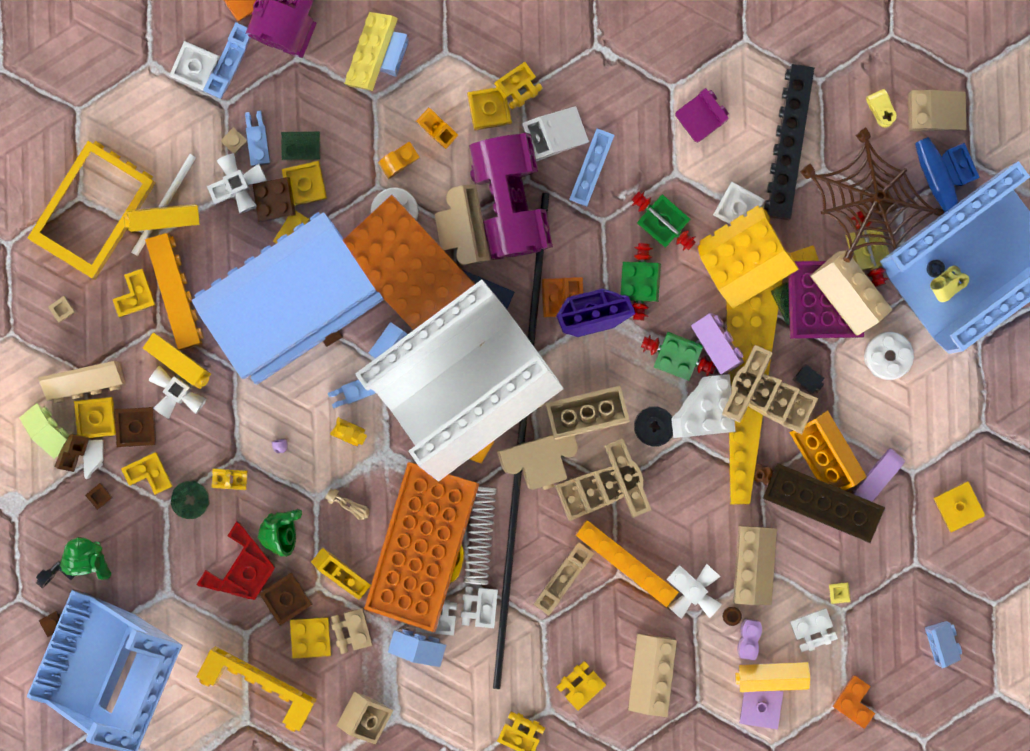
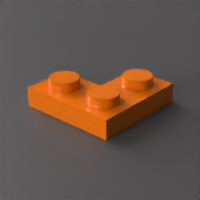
M853 675L832 706L864 729L876 714L860 703L871 686Z

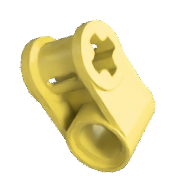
M882 89L866 96L867 104L879 126L883 128L890 127L896 120L897 115L886 90ZM884 115L890 116V119H889V120H887V119L884 120V119H883V116H884Z
M950 266L940 276L931 281L930 287L938 301L946 302L968 285L969 276L961 273L957 266Z

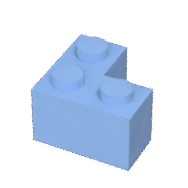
M402 629V632L394 630L388 653L413 663L436 667L441 666L446 645L440 643L439 638L429 636L426 639V636L415 633L413 635L414 631Z

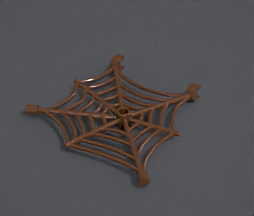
M866 127L855 135L864 145L860 153L849 165L832 173L817 175L810 163L800 171L806 179L812 178L821 192L823 199L821 214L832 217L843 227L850 244V250H847L843 258L847 263H850L854 255L853 251L864 246L886 245L896 249L904 237L924 219L933 213L936 216H941L945 213L943 209L932 208L920 197L906 175L907 168L903 170L895 168L876 153L869 141L871 135ZM866 149L867 156L862 166L854 174L837 181L826 178L849 169L857 162ZM870 150L883 164L899 172V174L894 176L880 168L872 159ZM868 161L870 169L862 180L852 185L841 183L858 175ZM874 166L886 176L893 178V180L890 182L882 178L874 171ZM871 174L872 180L862 190L855 188L866 181ZM902 176H904L914 195L926 207L920 206L909 196L900 181ZM876 177L888 185L886 187L876 180ZM817 179L826 182L831 193L833 208L826 209V198ZM896 182H898L902 192L913 204L907 203L902 199L895 186ZM830 184L838 186L842 198L841 206L836 207L834 192ZM872 184L874 187V194L866 192V190L869 189ZM893 187L899 200H894L888 190ZM842 188L849 190L851 203L845 204ZM852 191L860 194L859 201L854 202ZM863 195L868 196L870 198L863 199ZM882 201L893 203V205L885 212ZM871 202V208L865 203ZM859 205H863L867 209L868 214ZM876 205L879 206L880 211L874 210ZM897 205L904 206L888 222L887 215L891 209ZM856 206L865 217L863 224L850 207ZM906 208L918 209L892 233L891 224ZM847 209L855 216L861 227L859 232L853 220L840 210ZM836 211L851 223L856 235L853 243L846 226L831 212ZM921 211L929 212L910 226L895 242L894 236L911 218ZM872 213L882 215L884 222L878 219H870ZM868 222H877L885 225L887 230L866 227ZM864 230H875L888 233L889 237L880 234L862 235ZM880 237L891 240V243L869 242L856 246L860 238Z

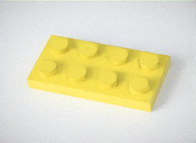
M369 12L344 84L350 87L373 91L398 18L392 15Z

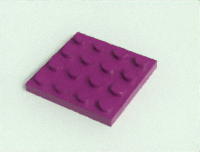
M795 261L799 270L788 276L790 339L863 338L864 332L857 336L854 334L810 277L826 261Z

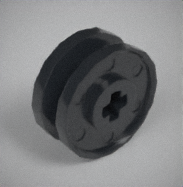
M658 406L643 409L634 421V431L637 438L642 443L651 447H659L666 444L673 436L672 415L667 410ZM653 421H656V424L659 425V429H655V432H652V428L649 427L650 423L653 424Z

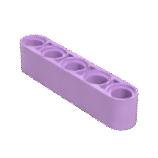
M889 448L866 475L867 477L854 489L852 494L872 502L902 467L905 460Z

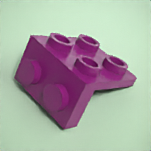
M707 88L703 89L698 96L675 113L676 118L696 143L703 140L729 119L727 116L729 113L723 105L719 106L716 102V95L712 90L708 91Z

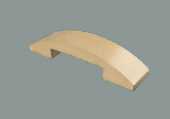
M578 542L533 605L549 616L594 553Z

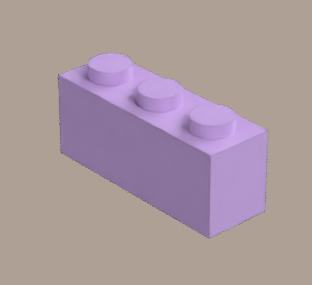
M709 313L692 324L691 327L720 374L725 375L743 364L742 357L744 356L738 347H734L731 334L723 329L721 318L718 315L715 316V314Z

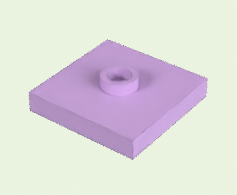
M784 691L744 692L739 723L778 729Z

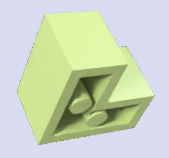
M36 403L19 419L30 438L55 459L70 435L63 427H57V422L50 417L52 413L45 406L42 408Z

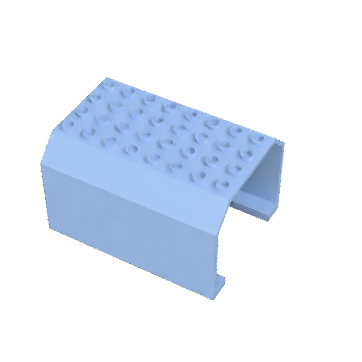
M1019 161L1000 171L880 260L889 280L933 339L948 354L964 351L1030 302V211L1014 191L1016 187L1029 179L1030 176ZM933 260L943 262L945 271L950 266L955 265L960 269L961 273L969 276L968 285L946 302L938 301L930 287L931 281L935 278L928 275L926 268L928 263ZM932 264V273L937 272L939 274L940 271L938 269L940 266Z
M320 212L310 217V222L305 225L303 223L299 224L293 229L294 232L292 234L281 236L277 239V244L272 247L269 245L263 248L259 256L248 258L244 261V266L239 269L236 267L230 270L226 278L215 280L211 284V288L206 291L203 289L194 295L195 298L192 302L199 316L241 379H246L251 375L250 378L254 384L258 385L326 339V336L342 329L384 300L371 284L343 242V237L324 212L322 214Z

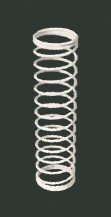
M478 487L477 491L493 493H477L476 497L490 499V501H474V504L491 508H472L474 512L489 514V516H470L472 519L490 523L469 524L473 527L489 530L469 531L470 534L489 538H470L468 541L487 544L488 546H468L467 548L488 553L466 554L467 556L487 561H466L468 564L486 568L465 570L486 576H465V583L488 584V580L477 578L488 577L487 573L480 572L479 570H488L490 567L478 563L490 562V559L476 555L491 554L490 551L479 548H487L492 545L477 540H491V536L480 533L492 532L493 529L478 525L494 524L493 521L481 518L494 517L495 515L479 510L495 509L494 506L482 503L495 502L496 500L480 495H494L497 493L496 488Z

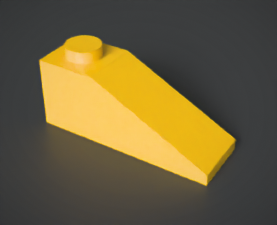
M324 547L311 561L318 571L358 600L371 586Z

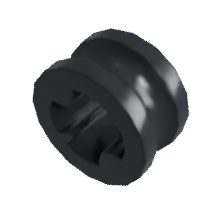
M933 260L928 263L926 271L929 276L936 278L945 272V265L940 260ZM932 264L940 266L938 269L940 271L939 274L937 272L932 273Z

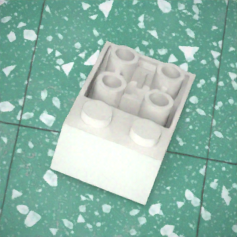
M576 106L522 123L524 132L531 134L536 161L589 142Z

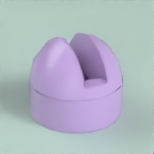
M287 439L272 441V448L276 453H284L287 450Z

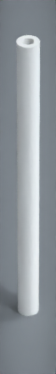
M189 154L158 208L168 206L195 161V156ZM154 229L143 231L132 250L133 254L139 255L146 243L145 239L149 238Z

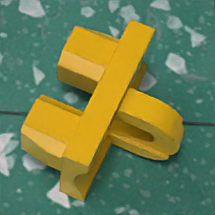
M339 417L336 420L334 429L330 432V435L357 447L359 444L363 445L367 437L364 434L366 429Z
M213 469L211 488L247 490L248 471ZM231 476H233V483H230Z

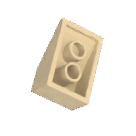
M911 90L908 93L909 132L967 130L966 92Z

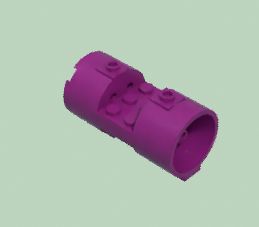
M256 0L245 34L269 47L279 50L283 49L284 53L303 58L317 24L308 16L314 0Z
M522 133L499 136L469 145L473 164L470 171L471 179L478 185L490 184V192L494 195L495 199L493 208L498 217L483 222L491 260L504 259V257H518L540 252L541 249L552 248L553 244L546 209L528 210L522 177L538 172L531 134Z

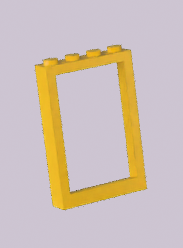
M87 141L27 239L96 280L128 227L124 226V216H127L126 211L140 210L156 182L152 180L153 176L145 171L142 173L136 170L137 166L128 160L126 164L119 160L121 156L115 152L110 151L108 153L104 151L105 146L99 142L94 141V143ZM91 152L142 183L92 265L41 234L42 229Z

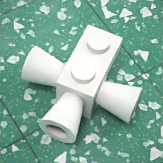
M234 153L219 158L217 162L226 176L223 177V180L207 186L214 204L216 205L236 196L239 214L256 208V204L247 191L250 190V184L267 181L261 165L257 164L243 174L241 170L237 169Z
M158 366L149 378L150 382L165 388L163 393L166 396L153 409L168 419L176 402H184L197 414L207 400L191 392L194 386L178 374L176 377L173 376L171 378L161 366Z
M706 564L697 580H695L679 565L667 580L683 595L668 605V607L682 619L691 603L695 606L698 603L708 618H710L722 604L706 595L708 591L705 588L721 576Z

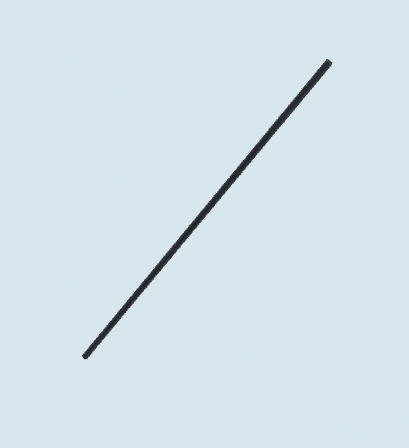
M542 193L541 209H546L548 215L550 193ZM543 249L540 252H536L528 329V339L533 346H535ZM527 416L519 421L517 445L525 443ZM522 470L514 474L493 689L501 688Z

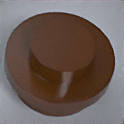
M736 607L726 608L722 615L723 621L729 626L739 624L742 619L741 611Z

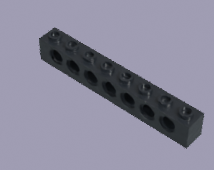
M792 64L790 69H786L785 80H788L787 88L783 87L782 99H785L784 107L780 106L779 118L782 119L781 125H777L776 136L779 138L778 144H774L773 155L776 157L775 163H771L770 174H773L772 182H768L767 193H770L769 201L766 200L764 210H766L770 218L788 221L791 219L815 67ZM794 81H799L802 84L801 90L793 88ZM791 100L798 101V109L791 108ZM787 119H794L796 127H788ZM784 138H791L793 146L787 147L784 144ZM781 157H788L790 165L784 166L781 163ZM778 176H786L787 184H780ZM775 195H783L784 203H777L775 201Z

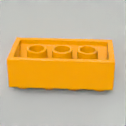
M828 411L809 420L802 434L793 430L789 432L816 479L842 490H847L867 477Z

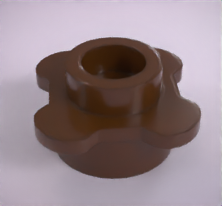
M757 464L755 466V482H762L764 485H768L773 475L771 468Z

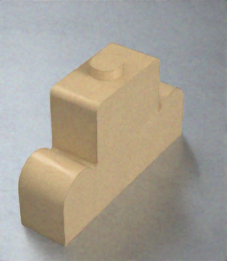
M476 184L462 185L450 189L447 192L446 200L451 209L435 213L440 246L444 251L458 249L457 259L462 265L489 261Z
M552 434L499 450L497 453L501 467L506 473L517 474L522 470L529 489L534 490L543 487V490L554 487V483L567 479L561 456H574L578 447L575 435L554 440Z

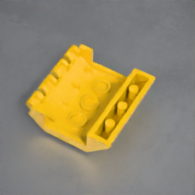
M758 205L747 211L746 217L742 214L731 221V226L726 224L714 232L715 236L710 234L699 241L700 245L697 246L700 258L713 282L733 309L799 270L791 254L785 250L769 222L771 219L763 207L760 208Z

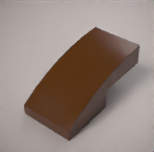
M71 434L64 443L54 467L74 472L79 455L84 456L89 437Z

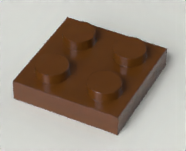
M290 177L252 184L255 204L257 206L258 222L296 215Z
M154 407L114 409L117 447L156 445Z
M292 572L259 593L280 626L312 605V602Z

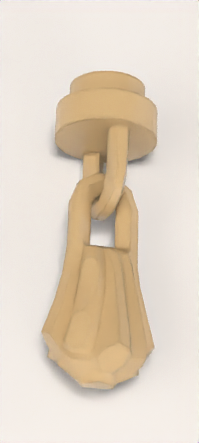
M330 488L325 497L328 503L332 504L334 501L339 503L344 509L356 516L358 520L368 518L370 514L367 506L357 504L348 498H342L338 495L339 491L337 489L333 490ZM347 502L351 504L350 507L346 506Z

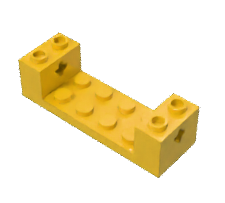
M217 646L210 649L196 676L200 679L199 682L207 687L210 685L214 686L219 681L225 668L228 667L227 671L235 675L239 673L245 676L244 679L249 683L255 684L257 682L262 685L261 688L269 693H272V691L278 693L280 699L289 702V700L293 701L282 723L286 724L285 728L290 731L301 730L317 700L316 698Z

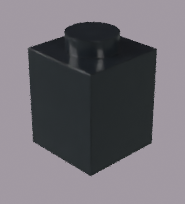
M805 364L793 381L810 394L821 390L824 386L822 381L825 378Z

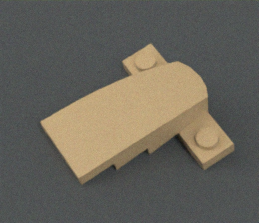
M755 345L745 366L734 377L731 387L732 393L722 415L740 423L749 406L769 419L802 434L818 402V398L800 391L799 388L783 383L780 379L765 375L764 372L773 353Z
M623 438L604 445L612 466L555 485L569 521L589 514L625 497L632 517L651 511L643 490L642 473L636 463L632 461Z

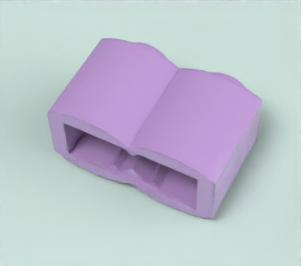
M745 618L740 628L742 638L739 640L737 651L740 658L755 660L759 652L757 641L761 636L762 626L758 620Z

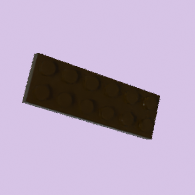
M777 463L763 496V499L870 544L885 511V507L779 463Z

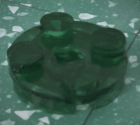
M196 481L182 482L172 492L171 507L179 517L185 519H196L202 516L210 504L207 489ZM187 495L195 497L193 505L185 503Z

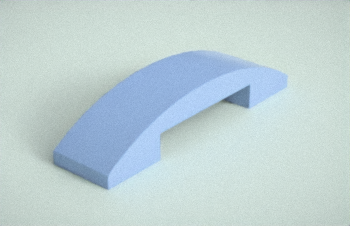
M235 22L228 37L226 47L213 74L211 73L203 89L204 92L219 99L226 92L251 39L248 34H245L247 27Z

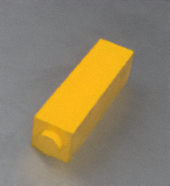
M196 204L126 211L127 216H124V226L128 227L130 232L200 225L198 205Z
M152 333L143 346L145 351L193 386L201 389L208 383L211 375L209 371L164 338Z
M808 662L739 665L738 673H735V684H739L740 692L809 689Z

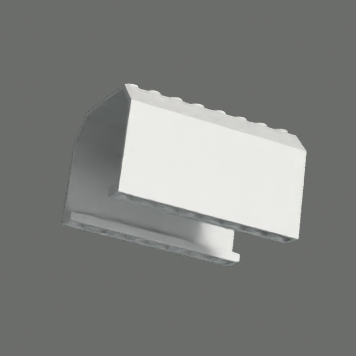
M480 280L355 373L367 391L372 389L391 410L415 445L409 450V453L418 466L437 481L447 476L564 389L516 321L483 280Z

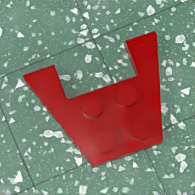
M236 521L227 536L244 548L223 580L205 570L196 585L256 600L276 567L240 522Z

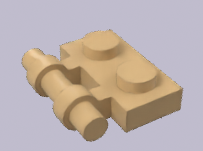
M363 608L345 612V621L340 622L339 615L331 616L332 630H335L336 645L339 647L341 654L348 652L347 644L352 643L353 650L373 645ZM343 627H348L350 637L344 638Z

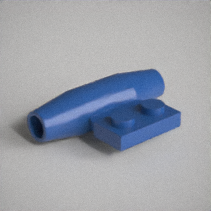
M927 137L915 143L920 166L932 194L943 211L947 212L958 203L954 185L962 186L980 177L965 143L946 150L941 156L931 139Z

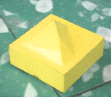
M849 583L829 584L831 604L851 602Z

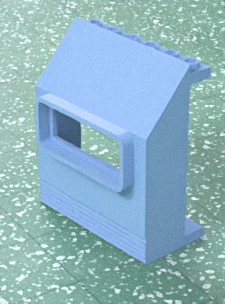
M72 590L32 682L27 698L46 703L87 733L86 741L90 744L118 751H138L180 653L182 644L133 613L85 592L81 593ZM130 651L137 652L114 709L110 713L106 708Z

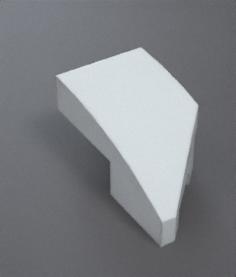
M103 440L88 441L83 456L85 479H89L91 474L103 465Z

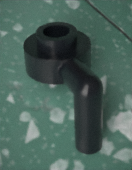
M58 561L46 571L43 569L36 576V579H38L36 584L44 588L58 571L62 572L69 580H72L75 576L66 575L61 570V562Z

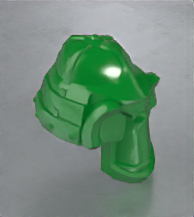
M296 509L284 513H270L260 525L258 539L261 545L280 557L291 555L296 543V529L293 520L301 518L302 510Z
M77 537L67 542L60 564L61 570L66 575L77 576L96 572L100 580H107L111 577V571L105 561L104 554H102L100 542H92L84 537Z

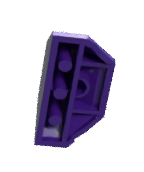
M599 289L567 297L556 317L563 333L581 337L613 329L635 315V311L629 296H622L613 291Z

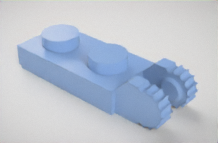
M257 111L256 116L259 126L252 127L250 112L245 113L251 166L270 164L266 127L263 123L262 111Z
M358 379L329 392L328 396L334 397L342 392L345 395L346 399L332 404L334 409L376 393L372 389L367 391Z

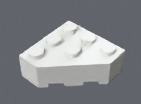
M730 374L702 377L698 383L699 385L690 393L678 413H675L672 417L673 438L736 432L734 420L722 415L732 393Z

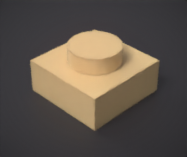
M233 127L221 139V142L235 155L247 143V140Z
M65 296L48 306L58 323L76 313Z

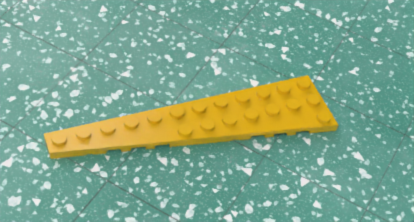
M782 280L734 309L726 301V330L733 338L732 343L734 347H738L744 356L742 357L744 363L727 373L730 374L731 387L734 377L745 366L755 345L772 352ZM770 359V361H769V363H768V365H767V368H766V370H765V372H764V374H765V375H768V376H769V370H770L771 359ZM749 406L741 422L734 421L736 432H729L730 504H750L763 415Z

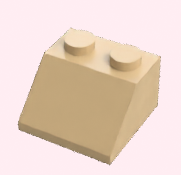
M354 692L337 727L350 736L376 744L393 710L368 696Z

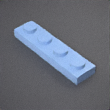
M598 128L596 129L570 196V201L588 206L613 141V134Z

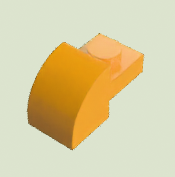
M429 107L416 120L425 132L445 149L459 136Z
M409 141L384 156L378 164L389 180L403 171L404 168L420 159Z

